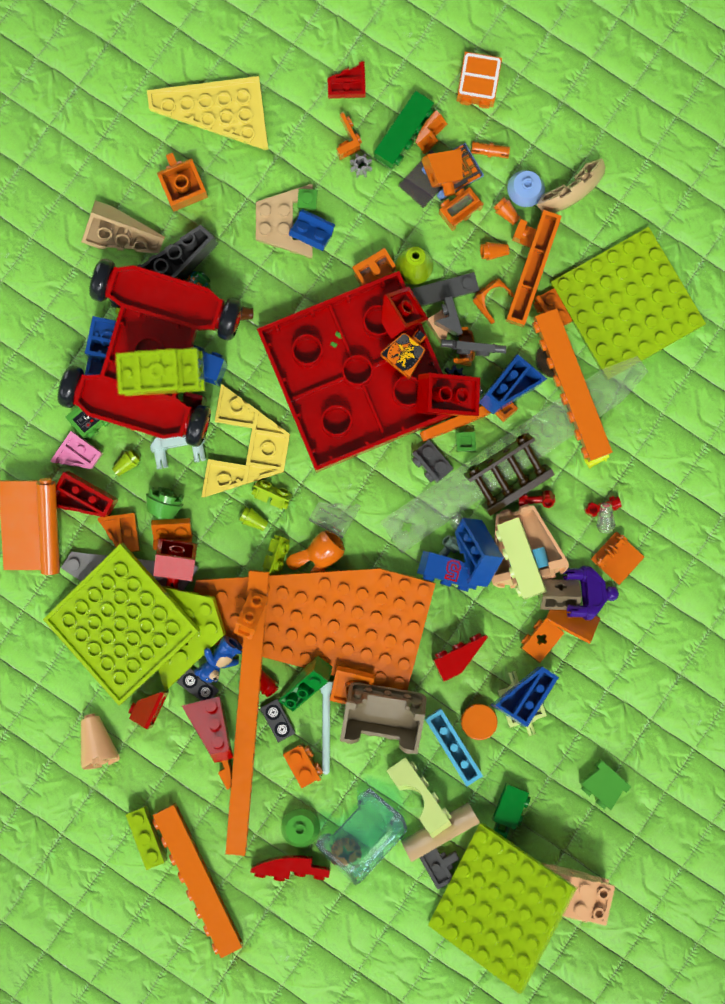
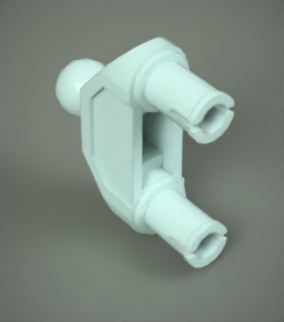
M156 437L150 446L152 453L155 455L156 469H162V465L164 469L169 467L165 451L170 448L188 445L185 437L168 439ZM205 438L199 447L192 446L194 462H200L199 454L201 461H206L203 447Z

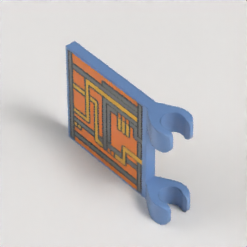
M466 143L453 149H461L463 179L454 184L455 192L484 176ZM423 166L422 171L424 174H426V171ZM443 190L437 194L440 201L448 197L444 196Z

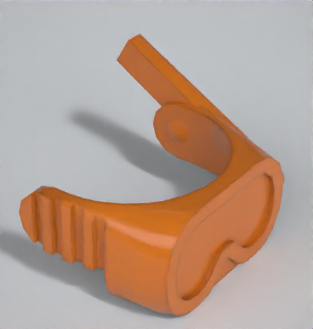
M499 278L479 290L473 299V303L491 324L495 323V320L485 306L487 293L492 288L503 287L511 297L514 296L513 292Z
M461 327L463 333L458 338V341L474 342L472 331L468 327ZM470 352L468 355L459 354V358H454L453 361L454 363L470 367L471 361L475 358V352Z

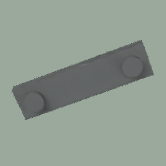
M473 272L413 288L411 291L421 307L442 302L444 298L450 296L457 298L479 292V287Z

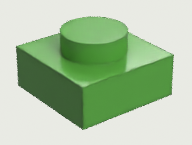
M299 189L297 209L316 210L318 190Z
M456 432L457 452L476 451L475 432Z

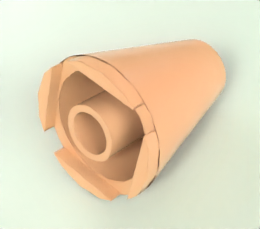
M95 713L85 715L84 719L81 720V767L84 770L100 768L106 763L110 765L119 761V754L100 716H96Z

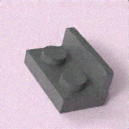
M430 440L412 453L413 458L411 460L418 468L421 466L425 470L424 476L429 482L434 481L437 484L454 469Z

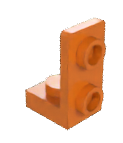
M344 112L340 114V120L351 141H344L336 148L340 160L360 151V144L362 143L358 133L354 134L351 128L353 123L350 117H346Z
M520 219L512 241L530 248L536 229L527 226V221Z
M254 591L249 592L233 633L252 640L268 597Z

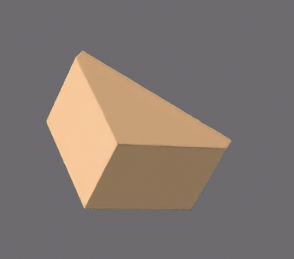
M442 310L427 320L428 326L440 344L441 339L446 340L448 334L447 331L434 325L436 320L448 317L447 315L444 316Z

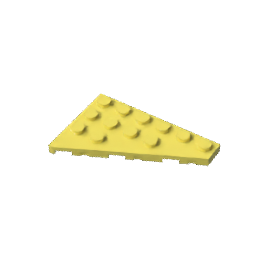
M259 76L147 90L149 110L263 150H268Z

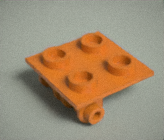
M616 531L591 560L620 585L645 557L627 541L628 539L624 535H620Z

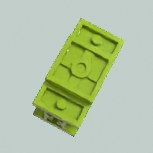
M197 348L116 354L119 395L135 396L205 391L203 351H198Z

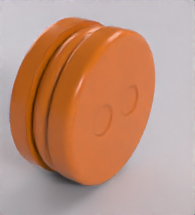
M473 704L464 710L461 716V726L470 738L485 740L496 731L497 716L487 705Z

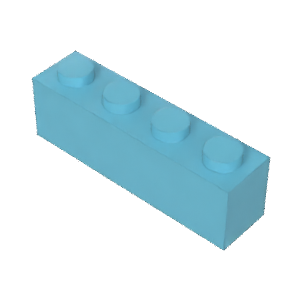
M440 708L425 717L424 719L466 787L483 777L443 710Z

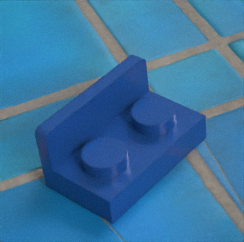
M301 209L298 219L290 229L289 236L323 251L332 237L335 224Z

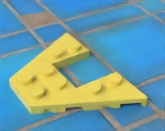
M221 384L215 423L251 428L252 432L246 465L208 459L201 496L203 498L283 473L290 434Z

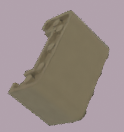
M360 682L351 683L348 690L340 741L354 744L360 740L361 734L399 740V748L406 754H418L425 718L426 696L422 693Z

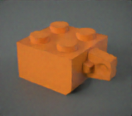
M173 152L167 154L169 166H166L165 170L157 172V175L173 212L208 198L192 158L184 162H177Z

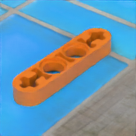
M481 406L479 407V416L454 417L420 432V436L423 442L431 440L488 416L491 412Z

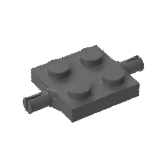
M441 339V347L457 350L456 354L468 355L470 352H475V356L487 357L490 353L495 352L505 354L507 348L506 345H495L494 343L483 344L455 341V339Z

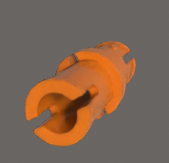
M473 141L471 153L487 155L489 158L494 156L508 159L510 147L493 145L494 143L491 142L487 144Z

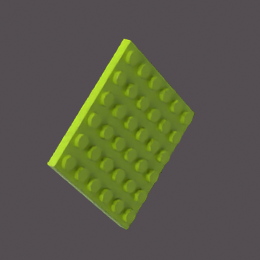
M649 227L550 282L607 381L706 325V322Z
M124 543L119 544L43 619L119 706L200 631L199 627Z
M480 823L428 926L518 994H521L526 988L577 887L484 823Z

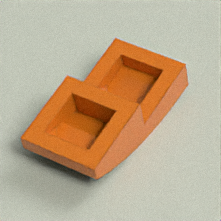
M437 110L425 122L415 142L424 154L438 142L435 136L447 125V122Z
M230 759L221 761L224 769L218 772L227 790L231 788L232 782Z

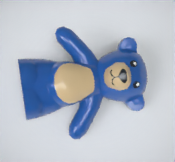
M226 635L223 636L213 655L209 648L204 649L207 662L195 669L194 674L199 676L204 682H217L221 668H228L239 664V660L233 659V657L241 654L243 647L236 639Z

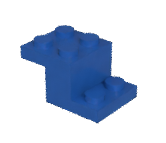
M92 317L85 354L88 356L85 375L101 374L116 324L115 320Z

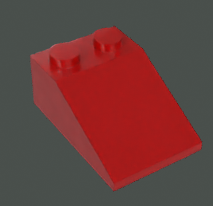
M438 373L418 374L417 413L479 416L480 377Z

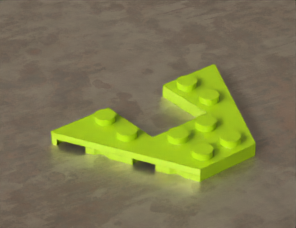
M162 586L200 629L188 644L184 645L158 670L165 691L204 655L205 648L211 649L226 634L214 596L200 595L192 591L187 592L179 590V588Z

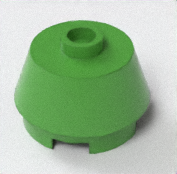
M151 486L149 493L146 494L147 511L158 519H173L183 506L184 496L182 494L176 496L173 493L174 490L158 487V490H154V487Z
M304 808L294 809L287 813L282 821V835L286 842L294 847H307L314 843L319 835V820L310 810Z

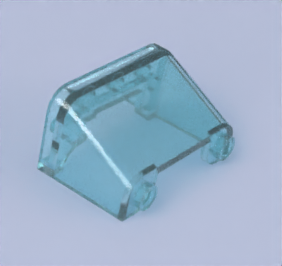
M370 788L358 796V809L333 835L330 833L322 834L315 844L354 885L359 884L407 831L404 817Z

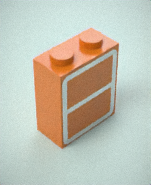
M465 52L456 101L462 105L476 104L485 109L493 107L502 58Z

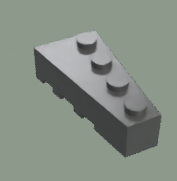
M199 225L182 236L173 245H168L165 247V250L148 258V261L137 266L184 280L218 243L213 235L202 225Z

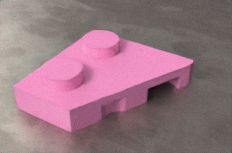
M70 431L51 459V462L93 469L103 452L75 432Z

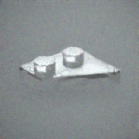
M318 502L309 517V521L343 538L361 506L358 504L348 506L342 503L329 504Z

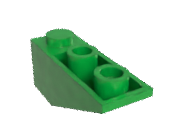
M317 656L305 666L278 701L293 712L329 682L333 666Z

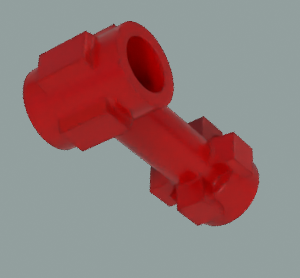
M550 490L543 491L542 496H528L526 493L519 498V507L542 503L545 508H551L555 503V495Z
M618 496L609 497V501L604 503H588L584 511L588 516L595 517L600 511L610 508L616 511L622 505Z

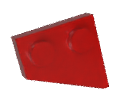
M364 61L359 62V65L352 69L347 68L340 74L327 78L328 99L366 98Z

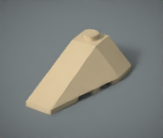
M95 200L81 242L99 249L110 247L121 251L124 249H134L136 252L159 254L165 237L115 207Z

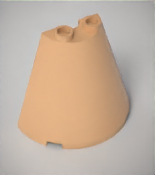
M522 505L516 512L506 509L501 511L500 514H496L495 531L498 530L497 525L519 517L531 549L545 547L549 566L539 568L542 579L556 578V573L560 571V574H563L568 569L569 564L534 505ZM495 533L494 541L503 555L502 549L505 547L502 541H498ZM504 558L492 578L494 586L504 588L505 585H510V588H515L518 585L516 578L512 579L509 572V559L505 560Z

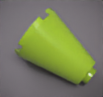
M419 247L403 250L397 257L395 264L396 272L400 271L403 281L410 285H419L425 282L433 271L431 256Z

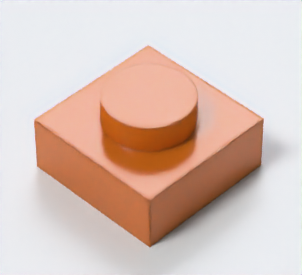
M511 403L495 414L502 422H505L518 410V407Z

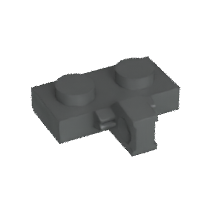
M435 848L420 857L437 890L449 884L453 877L450 869L453 868L452 863L459 860L456 851L446 855L445 852L440 854L438 849Z

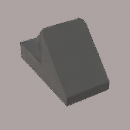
M452 296L444 298V304L441 305L444 316L447 315L448 317L436 320L434 325L456 337H460L463 332Z

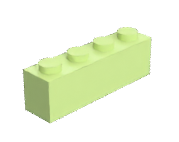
M518 517L497 525L498 530L495 533L498 541H502L505 547L502 549L505 560L509 559L511 567H509V572L512 579L516 578L518 585L515 588L518 596H522L526 600L547 592L521 519Z

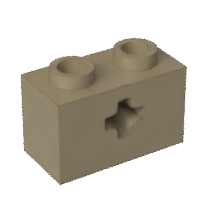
M543 579L547 592L539 595L541 610H567L568 605L580 606L582 596L579 580Z

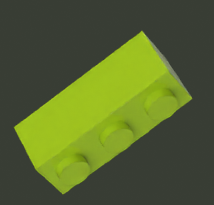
M147 805L128 812L126 818L145 869L148 870L165 863L167 858Z

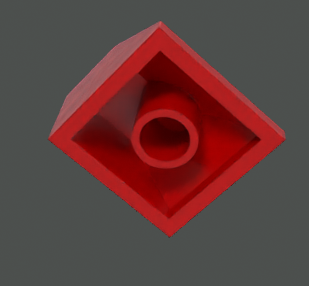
M409 286L383 296L381 323L391 339L407 333L428 320L427 315Z
M162 691L138 700L136 703L133 702L128 712L131 714L129 719L147 730L152 728L169 692Z

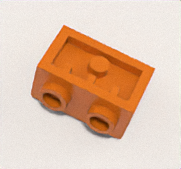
M555 288L534 298L535 303L533 305L537 313L541 312L543 314L557 308L564 326L573 321Z
M190 518L152 520L154 550H157L159 538L192 543L193 535Z

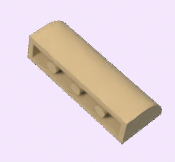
M469 802L449 813L452 817L449 819L452 825L434 838L430 836L424 827L401 840L411 862L480 823Z

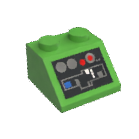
M79 407L65 416L85 439L95 437L99 433L98 429L103 425L106 427L110 424L109 422L88 416Z

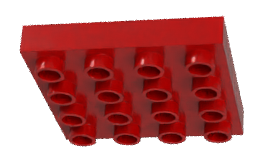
M400 271L257 328L316 473L455 416L417 413L418 374H443L422 324L406 333L409 337H412L419 330L426 336L420 344L425 349V353L410 379L380 357L381 352L398 338L391 339L381 321L383 296L406 287ZM336 332L340 333L341 338H338L335 335ZM331 342L337 344L336 348L330 345Z

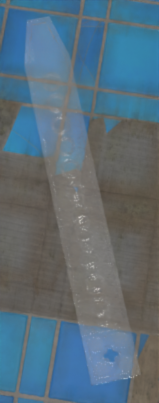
M638 356L604 368L585 380L599 417L621 403L648 373V370ZM559 398L382 520L380 523L400 552L404 553L484 497L475 480L469 482L463 475L471 466L485 461L516 441V438L522 434L529 433L536 440L530 446L538 459L574 435L573 430L576 429L573 422H569L567 417L568 408L562 404L561 399ZM523 449L514 454L522 470L531 465ZM507 459L497 465L506 481L516 475ZM491 470L481 475L490 492L500 486ZM403 522L412 524L410 532L407 530L402 531Z

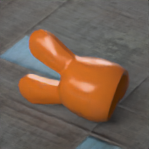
M325 530L312 540L306 550L290 555L286 563L290 569L296 570L311 560L315 566L309 573L322 572L343 556L345 548L337 534Z

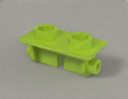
M258 480L252 491L254 498L266 503L269 497H271L270 505L281 510L283 508L287 510L289 501L293 497L292 494H289L288 490L284 488L278 489L265 480Z
M277 535L271 538L268 551L272 552L273 556L266 555L262 566L264 568L263 571H268L272 575L280 574L284 567L285 555L290 548V540Z

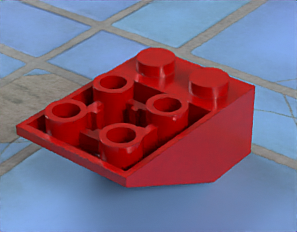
M478 633L470 637V642L466 644L459 642L452 646L453 650L449 652L443 650L435 654V659L432 661L443 682L464 671L487 640V635Z

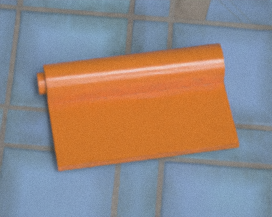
M41 478L40 480H0L3 569L41 570V574L44 575L60 573L56 482L52 481L51 478Z

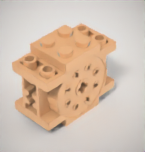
M542 863L577 887L563 914L564 917L607 925L615 885L608 884L609 879L553 864Z

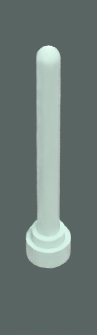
M329 681L320 689L322 693V770L325 775L330 772V693L332 692L334 681Z

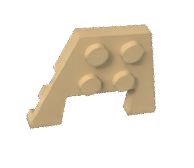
M313 184L257 201L256 241L313 259L312 246L300 240H293V237L289 236L290 229L293 226V203H298V190H313Z

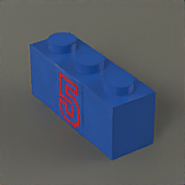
M423 551L417 574L423 575L422 579L434 582V579L441 580L440 584L449 587L452 584L458 585L457 589L466 592L469 589L476 590L477 586L468 585L467 579L469 575L467 569L463 567L464 562Z

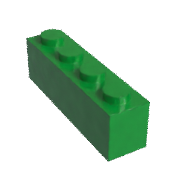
M415 90L374 151V158L392 170L395 165L399 166L404 158L402 156L405 150L409 151L414 144L413 138L416 134H419L426 119L435 112L434 102Z

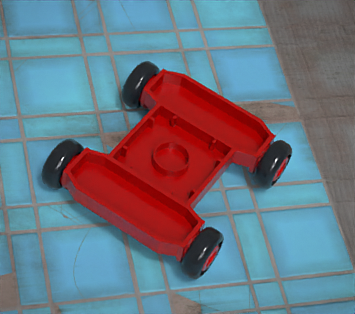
M100 260L92 274L89 287L90 297L98 302L109 298L120 306V311L101 374L84 375L82 368L74 365L69 366L65 370L59 385L58 403L66 408H72L74 405H77L90 417L162 439L185 437L188 445L199 447L205 438L211 418L210 408L199 404L193 410L192 407L178 399L179 393L135 396L119 395L116 354L169 349H192L197 332L203 330L217 331L219 338L227 341L232 340L241 320L243 311L242 301L236 298H229L225 303L224 300L217 297L207 287L134 265L117 268L111 260Z

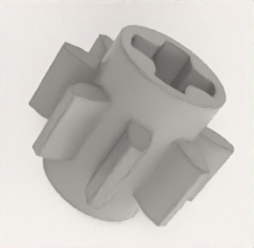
M356 154L355 161L350 160V164L353 165L350 168V172L355 171L357 178L359 175H364L366 178L367 171L372 172V167L368 166L372 163V159L367 160L366 154L363 156ZM361 163H364V166H362L361 168H358V165H361Z

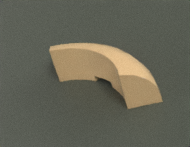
M603 159L586 163L581 171L574 176L575 181L567 187L562 185L542 194L537 204L542 212L546 210L558 213L587 196L605 174L606 167Z

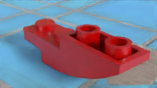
M288 855L259 862L251 867L250 873H254V876L258 878L272 876L274 877L273 880L276 881L289 879L290 872H294V875L299 877H305L307 874L313 875L314 879L325 880V878H329L330 867L313 865V856Z

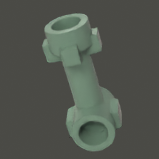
M447 535L443 539L442 544L445 547L440 551L439 555L446 557L450 551L456 553L459 550L457 539L454 536Z

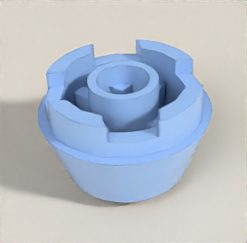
M522 170L510 178L507 191L510 199L515 204L521 207H531L536 205L542 194L545 193V185L537 173L530 170Z

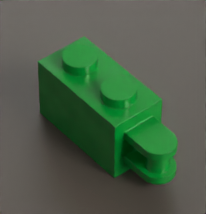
M505 783L492 820L496 822L493 830L505 839L510 828L515 830L522 823L524 817L521 815L523 808L528 807L531 799L528 791ZM500 824L506 826L504 831L498 829Z

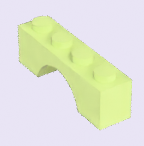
M405 757L386 770L399 791L414 790L422 795L424 809L419 819L432 838L452 825L449 821L452 818L446 808H440L438 803L441 801L435 792H429L427 787L430 785L423 776L420 778L417 775L418 768L413 761L408 762Z

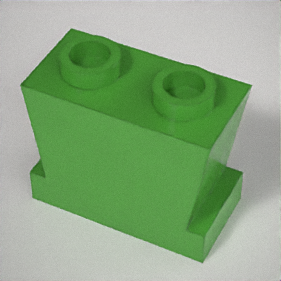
M599 759L595 763L597 768L579 783L583 785L581 790L589 797L593 794L597 798L595 802L603 809L607 807L612 810L623 791L627 793L631 786Z

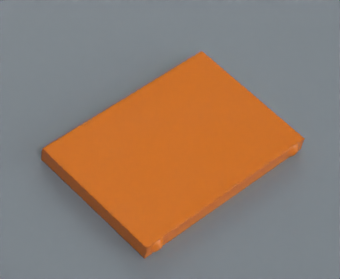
M549 610L545 619L547 622L589 644L591 643L600 621L599 617L595 616L592 620H585L583 617H568L567 613L571 612H566V610Z

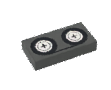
M191 668L177 681L180 686L200 701L214 698L219 692V689L214 685L204 682L199 676H196Z
M278 699L260 708L278 743L295 734Z

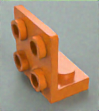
M304 743L283 754L301 788L316 780L320 781L322 779L321 774H323L320 764L318 762L314 763L312 759L314 754L310 746H305Z

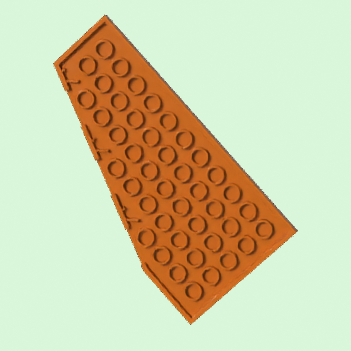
M382 568L269 575L263 657L305 668L314 658L319 656L333 666L331 671L333 676H335L338 665L375 674L373 685L408 690L436 582ZM248 577L197 579L193 592L215 597L225 628V635L236 639L243 647V636L233 632L247 599Z

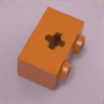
M546 618L543 620L539 619L533 626L534 632L531 635L527 634L521 641L523 644L521 649L538 663H541L564 634L557 626L547 622ZM537 635H544L543 639L545 642L538 644Z

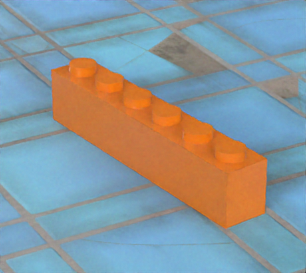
M543 210L505 322L520 327L525 326L562 217L561 215Z

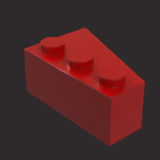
M70 471L63 472L56 485L57 508L107 517L110 516L119 500Z

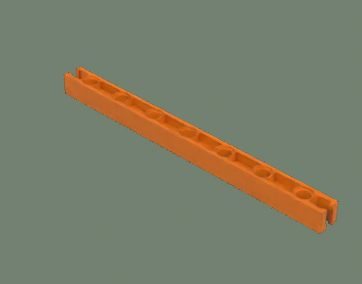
M249 571L247 597L250 591L268 597L270 572ZM267 603L252 640L243 637L226 854L245 856L247 852Z

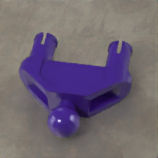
M590 566L568 568L563 573L567 574V576H563L564 580H579L581 582L583 606L568 605L566 612H571L567 613L568 617H583L585 620H592L607 600L615 601L619 596L618 589L613 586L606 588L605 581Z

